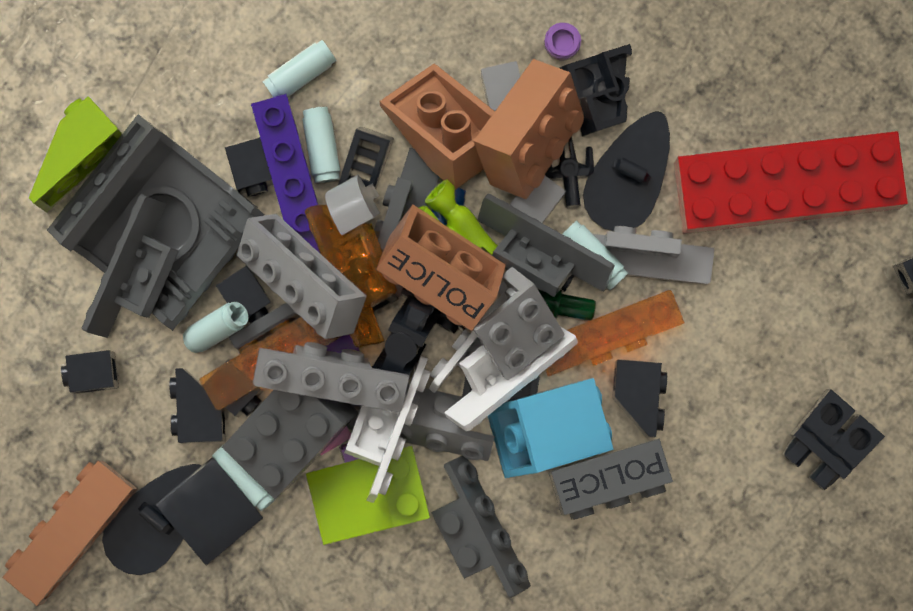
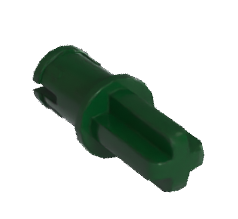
M538 289L555 318L561 315L589 321L593 320L596 310L595 300L562 294V290H559L556 296L553 297Z

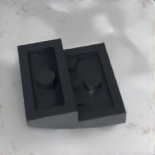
M213 457L155 504L206 566L263 519L262 515Z

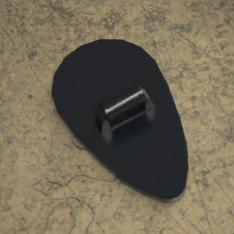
M651 112L627 127L599 159L594 167V173L587 178L583 191L584 208L591 220L602 229L614 232L615 226L637 228L652 213L661 190L670 150L668 121L662 112Z
M190 464L168 471L132 495L103 531L102 543L105 555L114 567L126 574L145 575L156 572L169 561L181 545L183 538L155 504L202 465Z

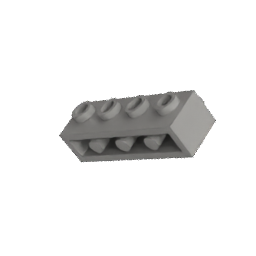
M277 214L248 218L236 255L274 293L278 294L296 314L300 315L312 326L318 335L328 339L353 334L366 295Z

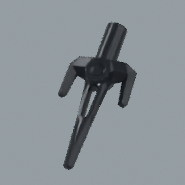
M571 136L568 140L570 158L565 157L564 146L559 165L552 167L551 164L545 173V176L552 181L563 180L564 190L566 191V208L581 206L578 178H586L594 173L593 148L591 146L586 148L585 164L578 163Z

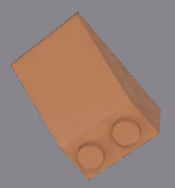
M435 63L379 101L380 107L430 170L442 180L448 179L454 185L455 190L484 169L473 141L495 111Z

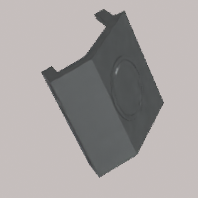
M138 114L47 231L60 245L69 251L74 250L105 273L114 255L116 244L128 223L131 210L139 196L143 194L166 203L152 238L179 252L152 314L163 325L173 331L178 323L188 315L190 308L201 294L210 287L212 280L223 266L233 258L235 251L240 245L247 219L264 216L265 214L179 144Z

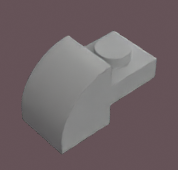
M359 174L332 188L325 194L329 212L341 235L380 214L373 201L379 197L373 183L365 187Z

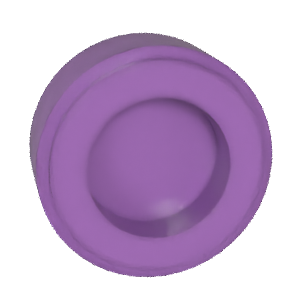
M557 23L548 29L545 35L544 46L552 58L565 61L573 58L578 53L581 45V36L573 25Z

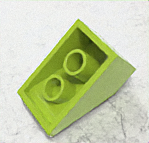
M89 96L84 100L81 98L75 100L65 109L64 114L66 116L59 122L30 193L29 199L32 203L46 213L93 172L122 135V132Z
M413 446L404 447L398 461L391 458L387 472L393 474L386 495L378 493L374 503L367 501L379 468L375 464L357 459L306 473L323 545L431 518Z

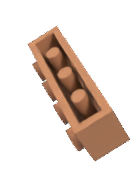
M97 461L95 465L89 462L76 478L80 483L71 494L66 491L59 497L52 507L56 512L47 523L44 520L39 522L29 535V538L33 541L24 552L18 549L5 564V567L9 570L2 578L36 606L43 605L137 491L133 484L104 461Z

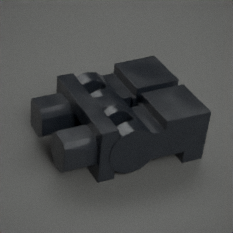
M408 295L388 329L391 334L388 336L385 347L372 368L407 374L410 379L427 345L425 341L442 312L432 305H425L416 297Z

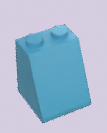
M594 378L507 401L488 415L505 478L539 473L614 450L611 441L612 430L605 420L602 409V394L596 386Z

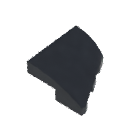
M630 44L559 67L571 73L584 115L583 124L580 128L582 136L627 121L628 106L625 96L629 90L630 78L625 77L627 57L632 55Z

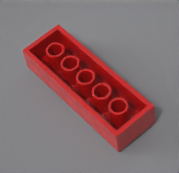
M898 131L678 156L674 162L683 234L899 210L908 204Z

